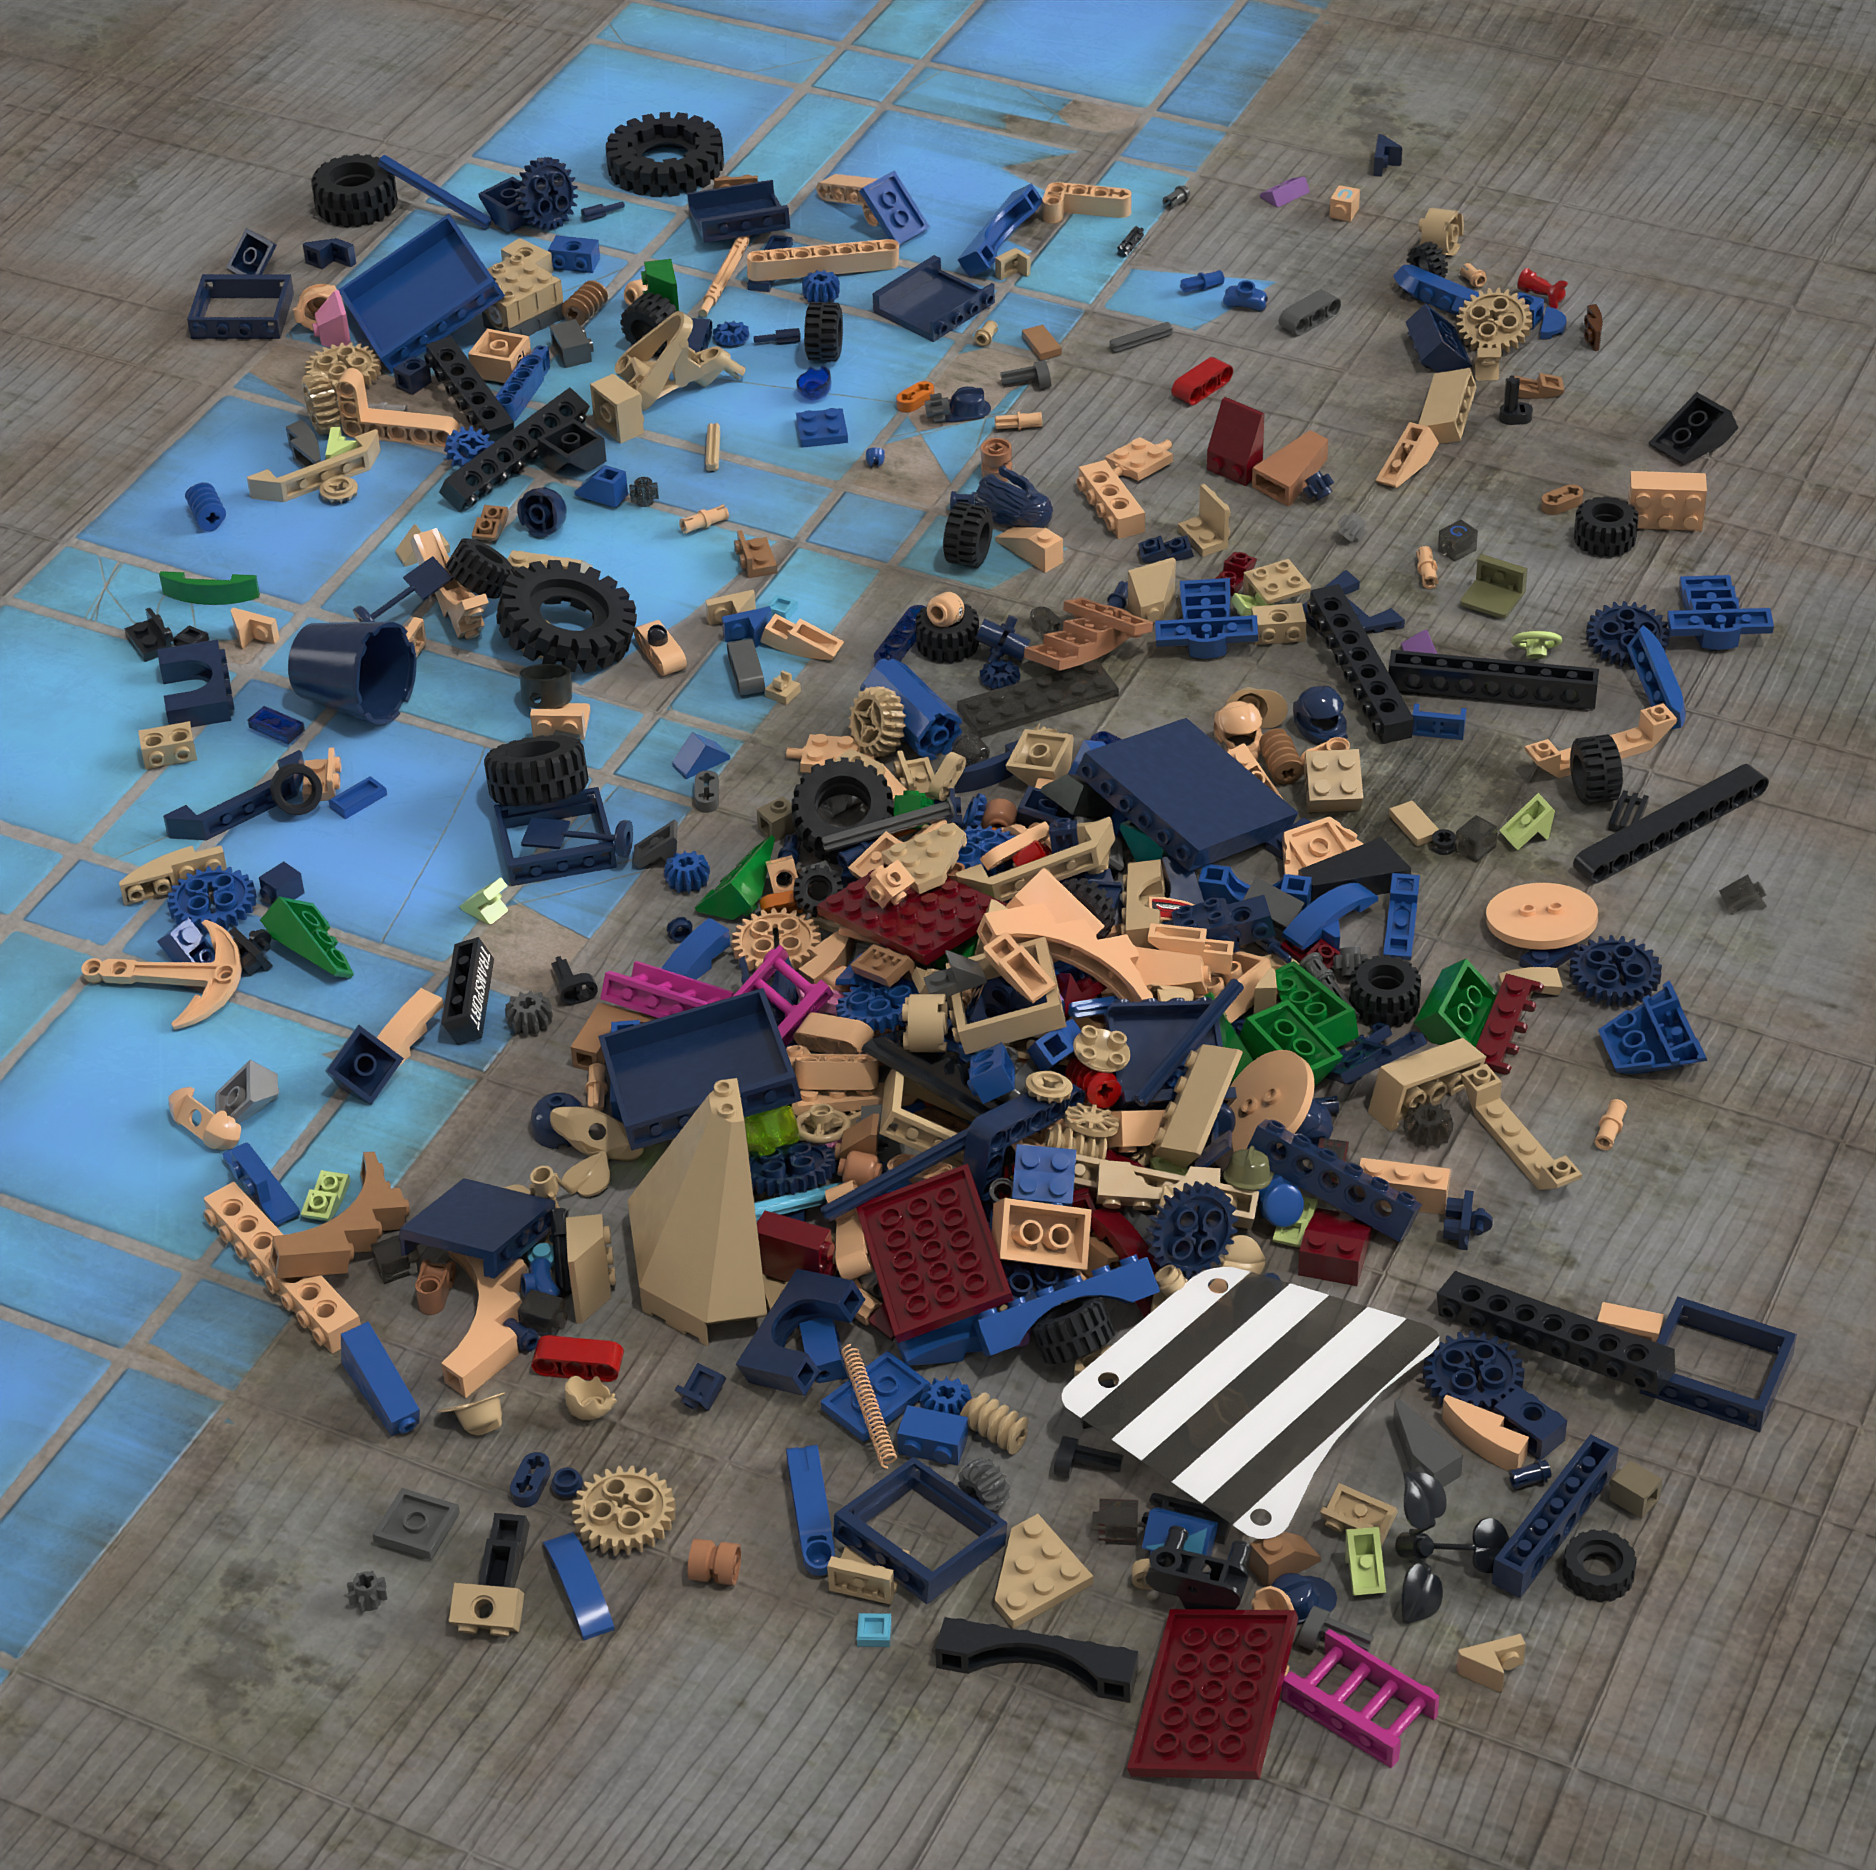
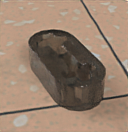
M1036 607L1030 612V625L1043 639L1044 634L1063 631L1064 622L1051 609Z

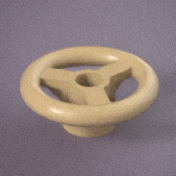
M823 1103L813 1105L810 1110L800 1114L793 1123L794 1133L800 1139L816 1144L838 1141L842 1139L843 1131L851 1127V1121L846 1114ZM806 1123L813 1126L814 1134L804 1131L802 1124ZM842 1126L837 1132L824 1135L831 1128Z

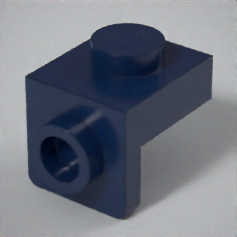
M697 1363L684 1388L677 1385L674 1391L682 1397L680 1402L687 1407L697 1410L698 1406L709 1411L727 1378L723 1374Z

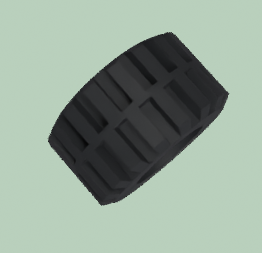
M642 294L621 315L620 324L623 326L621 330L626 335V340L634 345L666 318L677 312L675 305H672L666 297L662 298L660 294ZM667 340L653 354L655 357L662 354L667 347Z
M810 302L806 310L804 327L806 356L808 360L837 361L841 354L843 341V314L840 304Z
M1594 497L1584 501L1576 511L1574 529L1576 545L1580 546L1581 550L1588 551V554H1595L1599 557H1614V555L1620 556L1624 552H1629L1636 542L1638 511L1635 510L1633 505L1628 504L1629 502L1619 500L1616 497Z
M957 502L948 516L943 537L944 557L948 563L974 568L981 566L989 551L993 532V518L989 507L964 502Z
M469 538L461 539L446 563L448 572L461 585L478 595L486 594L487 598L492 599L501 596L505 580L510 574L514 575L515 570L501 553L480 541Z
M964 604L963 617L960 621L949 627L934 625L927 616V607H923L920 613H917L915 620L917 649L921 651L923 656H928L929 660H937L940 663H954V661H962L964 658L971 657L972 653L978 650L980 642L976 641L975 638L979 631V616L975 609H971L970 605Z
M1609 734L1576 738L1573 741L1570 752V771L1575 792L1581 803L1586 805L1618 800L1623 786V769L1620 753L1614 739Z
M1073 878L1068 882L1061 883L1105 926L1096 935L1097 940L1105 939L1111 932V928L1116 920L1113 918L1116 914V909L1111 908L1114 902L1111 897H1106L1107 891L1105 888L1100 890L1097 888L1098 883L1093 881L1089 884L1088 879L1081 878L1079 881H1077V878Z
M1384 955V957L1372 956V959L1366 958L1362 960V964H1357L1354 967V971L1351 972L1349 1002L1360 1014L1359 1017L1363 1019V1023L1367 1025L1379 1022L1387 1024L1389 1028H1392L1393 1025L1402 1026L1404 1022H1410L1413 1016H1416L1418 1013L1421 975H1418L1419 971L1416 967H1412V963L1402 961V958L1399 957L1391 958L1390 955Z
M1083 1297L1061 1304L1047 1311L1030 1327L1042 1358L1048 1364L1067 1363L1087 1356L1105 1346L1116 1334L1100 1297Z

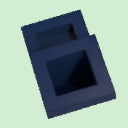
M334 238L302 244L305 263L314 267L324 269L334 261L348 267L356 264L354 244Z

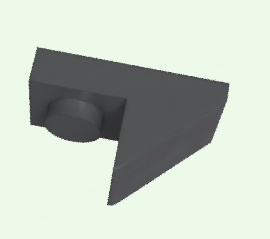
M674 819L634 845L633 863L638 868L642 869L649 863H654L660 856L665 861H667V858H673L674 853L677 851L678 822Z
M947 950L945 953L950 968L936 971L929 976L923 977L929 994H946V997L987 983L979 962Z

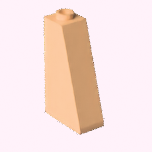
M1136 947L1139 958L1135 968L1139 970L1146 986L1149 984L1179 986L1192 989L1194 995L1207 993L1206 983L1211 982L1209 965H1204L1200 955ZM1109 988L1101 992L1102 997L1116 996Z

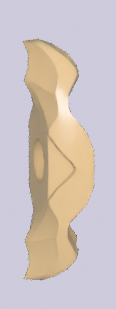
M587 1107L554 1108L550 1113V1122L553 1129L569 1141L574 1148L588 1156L605 1151L608 1159L633 1161L644 1152V1147L631 1151L624 1124L617 1118L604 1114L599 1110ZM593 1124H601L605 1128L606 1134L603 1139L594 1140L589 1136V1128Z

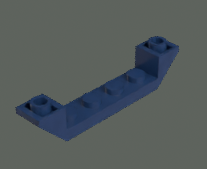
M298 750L277 760L278 768L280 769L284 765L292 763L304 764L302 752ZM293 774L283 781L281 794L285 801L298 795L304 779L303 775ZM271 779L198 815L187 805L164 815L167 836L170 839L209 840L276 807L277 804L272 799L270 792Z

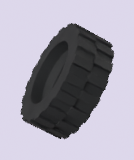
M1593 1529L1588 1532L1578 1533V1536L1570 1539L1569 1545H1566L1562 1568L1563 1579L1566 1580L1568 1588L1572 1589L1576 1595L1582 1596L1589 1601L1610 1602L1618 1597H1623L1632 1588L1637 1563L1636 1556H1634L1635 1551L1633 1547H1630L1629 1542L1625 1538L1622 1539L1619 1537L1620 1535L1610 1533L1608 1530L1596 1531ZM1590 1556H1602L1612 1560L1615 1563L1616 1569L1610 1575H1595L1584 1569L1583 1562Z

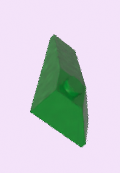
M769 836L735 865L736 868L720 880L721 883L715 888V891L714 889L710 890L694 907L695 910L700 913L734 920L741 914L744 917L751 914L757 908L755 903L763 893L768 872L766 861L771 859L775 842L774 836Z
M279 896L260 919L266 931L270 933L271 938L334 976L352 978L354 973L345 955L335 948L338 944L336 937L329 936L327 932L330 929L328 921L314 903Z
M1295 961L1275 970L1277 991L1282 1002L1289 1000L1335 1048L1343 1046L1359 1037L1355 1009Z

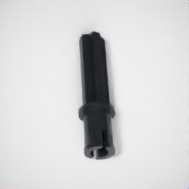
M555 1208L549 1212L551 1222L549 1241L553 1243L556 1285L561 1290L560 1295H569L572 1293L566 1233V1217H568L569 1213L565 1208Z

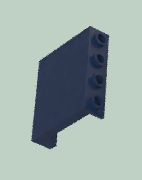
M773 180L687 193L689 215L704 243L791 229L789 208L787 205L781 206L774 194Z
M935 255L872 293L873 313L932 342H935L995 303L994 283H990L982 289L942 271L941 258Z
M1201 997L1195 1001H1185L1184 998H1172L1168 1001H1157L1155 998H1148L1140 1002L1118 999L1110 1004L1104 1012L1106 1030L1124 1033L1127 1037L1126 1044L1130 1050L1128 1064L1123 1069L1112 1072L1117 1078V1082L1122 1086L1121 1095L1116 1101L1117 1111L1165 1110L1170 1101L1174 1102L1177 1093L1174 1092V1089L1167 1082H1165L1145 1107H1141L1138 1103L1134 1102L1133 1096L1214 1001L1211 997ZM1219 1019L1193 1051H1196L1203 1044L1223 1047ZM1184 1067L1183 1069H1180V1070H1181V1071H1184V1072L1186 1073V1071H1187L1188 1068H1187V1067ZM1228 1087L1223 1103L1228 1106L1237 1098L1235 1087Z
M463 1178L400 1228L401 1255L406 1256L419 1244L483 1259L484 1276L495 1279L551 1231L549 1212L556 1208L555 1200Z

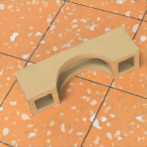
M1161 859L1128 863V874L1123 875L1125 891L1122 892L1124 904L1122 919L1124 925H1121L1122 935L1127 934L1135 947L1158 949L1148 942V933L1151 923L1162 924L1160 910L1149 908L1147 902L1149 896L1164 897L1165 880Z
M1099 1161L1096 1204H1103V1207L1110 1209L1120 1208L1121 1205L1133 1206V1209L1140 1211L1150 1210L1151 1207L1156 1208L1155 1205L1160 1204L1163 1187H1153L1141 1181L1134 1173L1130 1162ZM1190 1166L1184 1178L1172 1186L1183 1188L1184 1183H1188L1193 1187L1195 1181H1198L1203 1185L1208 1182L1220 1189V1168Z

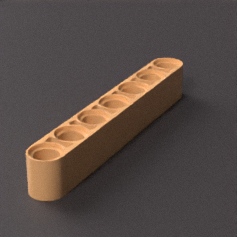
M892 239L753 251L747 255V277L752 281L801 278L807 276L810 272L815 273L816 270L819 272L826 270L827 273L844 274L894 269L899 265V243Z

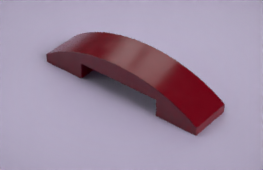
M1104 1207L1091 1212L1090 1225L1099 1240L1109 1239L1120 1260L1137 1254L1138 1260L1148 1257L1155 1276L1159 1271V1267L1153 1261L1154 1257L1148 1253L1149 1247L1134 1226L1115 1209ZM1153 1295L1135 1301L1144 1318L1150 1314Z

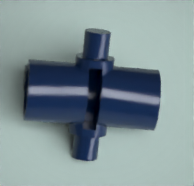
M1009 615L1006 622L1002 623L1001 626L988 619H984L975 640L991 647L988 662L991 663L992 660L998 662L999 658L1003 657L1004 654L1016 660H1022L1024 648L1028 647L1031 640L1015 633L1016 629L1014 627L1018 620L1016 617Z

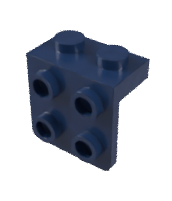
M1209 898L1203 903L1181 906L1171 913L1175 926L1207 929L1206 939L1234 942L1233 953L1240 951L1225 898Z

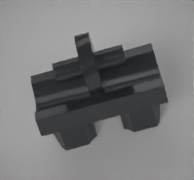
M235 927L229 931L239 949L240 957L247 953L241 959V966L248 975L251 976L260 967L266 971L273 967L263 957L262 951H268L271 948V935L265 929L253 930L249 933L250 938L248 940Z

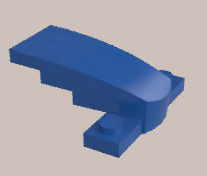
M1730 575L1680 576L1679 587L1685 610L1668 611L1667 622L1670 636H1695L1702 648L1723 650L1738 647L1740 634L1773 633L1774 623L1771 608L1739 609V600L1736 597L1735 586H1732Z
M1230 578L1180 581L1182 619L1155 621L1156 647L1187 645L1190 657L1209 659L1226 655L1228 643L1258 641L1257 615L1230 617Z

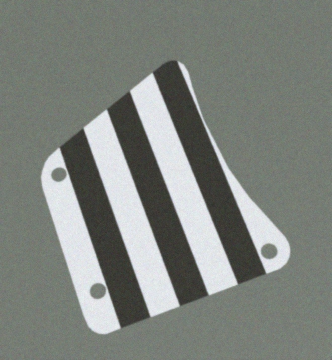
M1234 1267L1213 1268L1192 1277L1185 1283L1182 1289L1172 1294L1073 1378L1063 1389L1062 1402L1067 1409L1247 1536L1257 1539H1268L1283 1533L1289 1526L1314 1472L1338 1437L1384 1389L1436 1349L1439 1345V1334L1435 1329L1426 1324ZM1212 1279H1223L1228 1283V1290L1220 1294L1214 1293L1208 1288V1283ZM1111 1372L1118 1376L1119 1383L1113 1388H1105L1099 1384L1098 1377L1102 1373ZM1256 1509H1265L1271 1514L1272 1520L1265 1526H1259L1251 1521L1250 1514Z

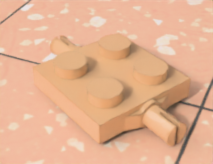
M1140 437L1105 456V460L1118 477L1127 476L1139 481L1173 462V453L1167 451L1172 448V442L1166 439L1159 444H1153Z
M810 734L804 748L787 747L786 758L801 759L800 772L811 773L812 766L817 763L823 766L825 765V760L831 758L834 761L850 748L859 753L860 751L858 744H854V739L850 736L838 737ZM863 754L873 760L876 759L875 755Z

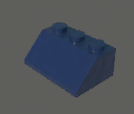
M1426 303L1405 322L1409 330L1407 334L1414 342L1413 348L1420 356L1418 360L1425 368L1428 369L1430 367L1438 373L1472 367L1456 327Z

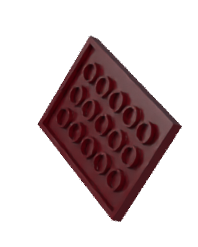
M871 870L866 876L850 883L846 888L830 895L816 906L818 915L896 952L907 955L915 961L928 965L944 955L946 950H952L977 934L978 927L991 899L998 901L1004 906L1007 903L947 877L943 885L921 894L910 887L905 892L907 896L900 903L894 906L891 902L882 909L870 897L869 892L865 888L872 879L869 875L874 870Z
M968 1164L873 1198L856 1207L892 1329L898 1343L1014 1300Z
M1170 1609L1127 1766L1130 1777L1260 1780L1298 1623V1616L1295 1610Z

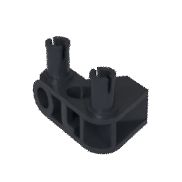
M1171 1526L1168 1530L1169 1533L1164 1546L1155 1549L1150 1555L1149 1569L1145 1577L1146 1583L1158 1592L1178 1596L1185 1609L1236 1610L1240 1605L1249 1578V1573L1245 1567L1249 1555H1251L1252 1547L1244 1541H1234L1227 1560L1185 1551L1183 1548L1189 1537L1188 1531L1181 1526ZM1205 1563L1211 1568L1210 1572H1202Z

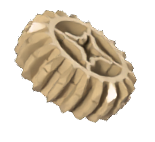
M315 371L304 375L301 385L310 421L319 435L330 434L331 427L341 426L339 408L330 379L323 371Z
M881 686L865 688L864 691L859 692L858 698H854V706L850 707L852 712L851 716L848 717L851 720V725L848 727L852 731L850 737L854 739V744H858V749L861 753L883 757L889 755L890 752H895L896 746L901 745L900 737H904L903 727L906 726L904 724L906 715L903 714L904 705L900 704L901 697L896 696L895 691Z

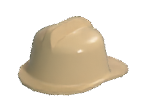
M1252 687L1242 688L1232 694L1226 701V704L1235 701L1252 703L1258 709L1262 718L1260 728L1264 729L1280 725L1285 720L1288 712L1287 702L1283 696L1271 690Z
M505 1392L478 1402L436 1410V1413L454 1411L467 1432L474 1435H483L501 1427L502 1411L499 1397L505 1395Z

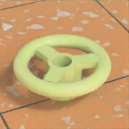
M1529 631L1514 635L1511 638V643L1517 648L1526 649L1527 658L1543 659L1547 657V649L1557 647L1562 643V637L1553 632Z

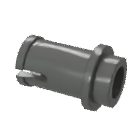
M1177 186L1174 192L1163 198V204L1171 201L1170 204L1165 206L1171 210L1181 202L1188 201L1190 197L1189 189L1186 186Z

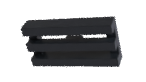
M1623 790L1610 819L1608 830L1617 832L1625 828L1635 805H1639L1632 823L1642 819L1648 805L1649 796L1643 795V798H1638V793L1634 792L1632 796H1629L1628 791ZM1625 803H1629L1624 813V816L1621 820V823L1618 826L1617 822L1625 806Z

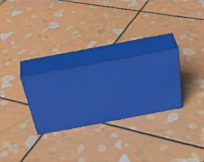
M369 776L328 800L329 807L344 819H347L385 797L387 789Z

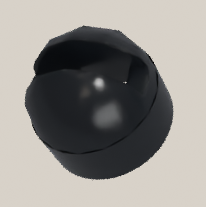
M659 624L651 626L647 633L648 643L652 646L665 645L668 642L666 628Z

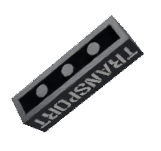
M479 937L454 944L442 1025L457 1045L481 1039L483 1036L494 958Z

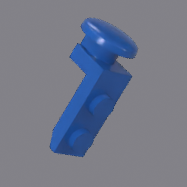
M1274 1174L1268 1187L1256 1190L1259 1191L1257 1204L1262 1218H1265L1273 1226L1288 1227L1295 1224L1301 1217L1304 1209L1303 1196L1296 1187L1284 1183L1282 1176Z

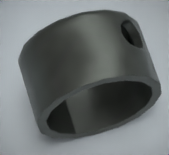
M537 664L522 669L520 671L522 703L537 709L557 708L568 704L572 700L570 668L559 664ZM541 697L540 703L533 701V699Z

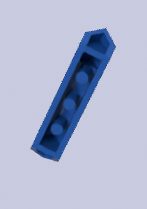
M1402 265L1393 275L1395 281L1412 297L1456 316L1459 315V307H1464V300L1471 302L1470 295L1479 297V292L1414 265Z
M1643 625L1626 647L1651 707L1664 703L1677 718V722L1671 729L1682 728L1686 718V710L1681 689L1662 645L1653 633Z

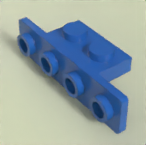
M248 1142L222 1154L233 1176L241 1181L246 1193L253 1197L275 1226L300 1215L298 1206Z

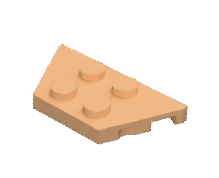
M1331 817L1285 831L1282 836L1284 874L1298 875V870L1360 846L1363 843L1357 840L1358 835L1342 827L1339 822Z

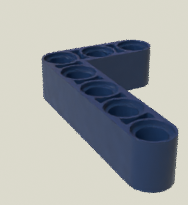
M1072 1083L1073 1089L1069 1099H1063L1061 1103L1051 1101L1050 1104L1045 1100L1038 1101L1037 1097H1031L1026 1092L978 1116L972 1121L967 1132L962 1165L968 1164L980 1200L983 1202L989 1201L990 1185L993 1181L1001 1178L1005 1148L1063 1119L1068 1106L1073 1107L1077 1103L1083 1104L1085 1100V1091Z

